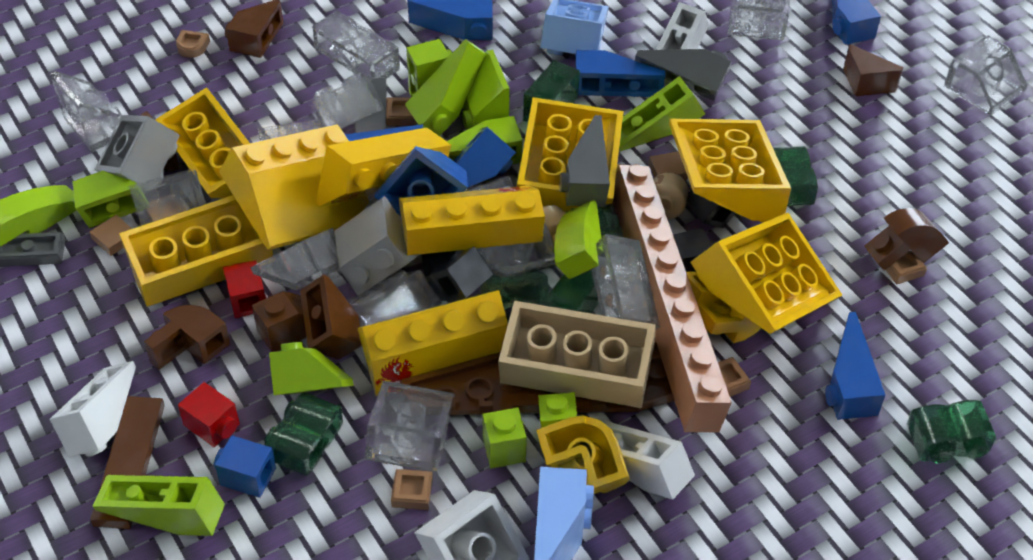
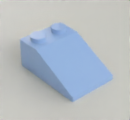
M553 0L545 14L540 48L547 49V53L553 55H563L564 52L575 54V57L576 50H600L609 6L574 0Z
M540 467L534 560H572L582 544L583 529H591L594 485H586V469Z

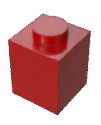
M252 260L223 267L234 317L239 318L252 315V305L266 299L257 261Z
M205 382L178 404L183 426L212 447H216L223 439L229 438L235 432L237 426L240 425L235 403Z

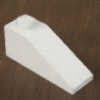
M679 2L656 50L698 49L709 27L706 12ZM665 79L664 87L671 83V81Z
M133 361L104 368L50 418L69 457L85 454L87 457L102 452L107 447L106 443L117 432L136 368Z
M601 420L611 428L618 440L629 474V481L644 491L673 500L695 476L681 441Z

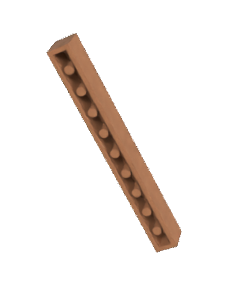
M638 164L618 165L613 205L650 324L656 325L655 340L684 432H720L732 402L649 166Z

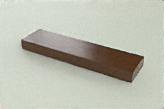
M127 396L100 489L107 475H146L165 407L163 398ZM93 509L90 519L93 527L131 529L133 522L96 511L95 509Z

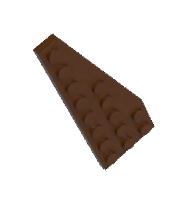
M647 311L620 318L650 323ZM656 340L654 341V350L642 408L575 396L577 413L639 412L675 401ZM500 352L401 380V388L412 416L473 415L519 408L520 414L540 413L538 395L559 393L500 383L498 366Z

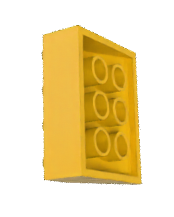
M533 97L517 187L531 185L539 189L543 207L556 205L562 208L564 212L579 207L566 206L565 192H560L559 188L560 173H566L568 159L594 116L601 115L610 182L606 204L612 203L623 111Z
M669 120V126L693 193L752 221L766 222L786 213L791 187L760 120Z
M338 124L231 148L219 173L267 250L335 232L336 229L361 213L370 203L367 196L321 207L316 204L327 145L349 141Z
M788 212L716 242L690 262L699 280L704 283L710 293L769 334L842 296V293Z

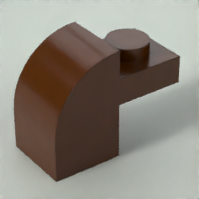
M903 208L883 217L889 226L877 234L864 247L885 271L909 250L925 263L949 244V242L923 212L913 208Z
M196 305L178 306L164 312L163 317L166 325L153 332L144 341L149 361L158 370L185 350L205 364L231 345L226 323L210 310Z

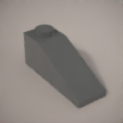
M706 49L638 50L635 55V61L665 71V79L672 82L680 76L691 91L713 101L729 72L732 62L722 52L716 50L710 52Z
M601 115L594 116L568 159L566 173H560L559 188L560 192H565L566 206H581L593 199L596 201L597 207L606 206L610 182Z

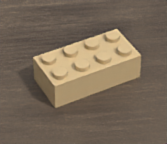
M514 301L498 360L500 383L553 393L575 392L576 397L642 408L654 350L656 325Z

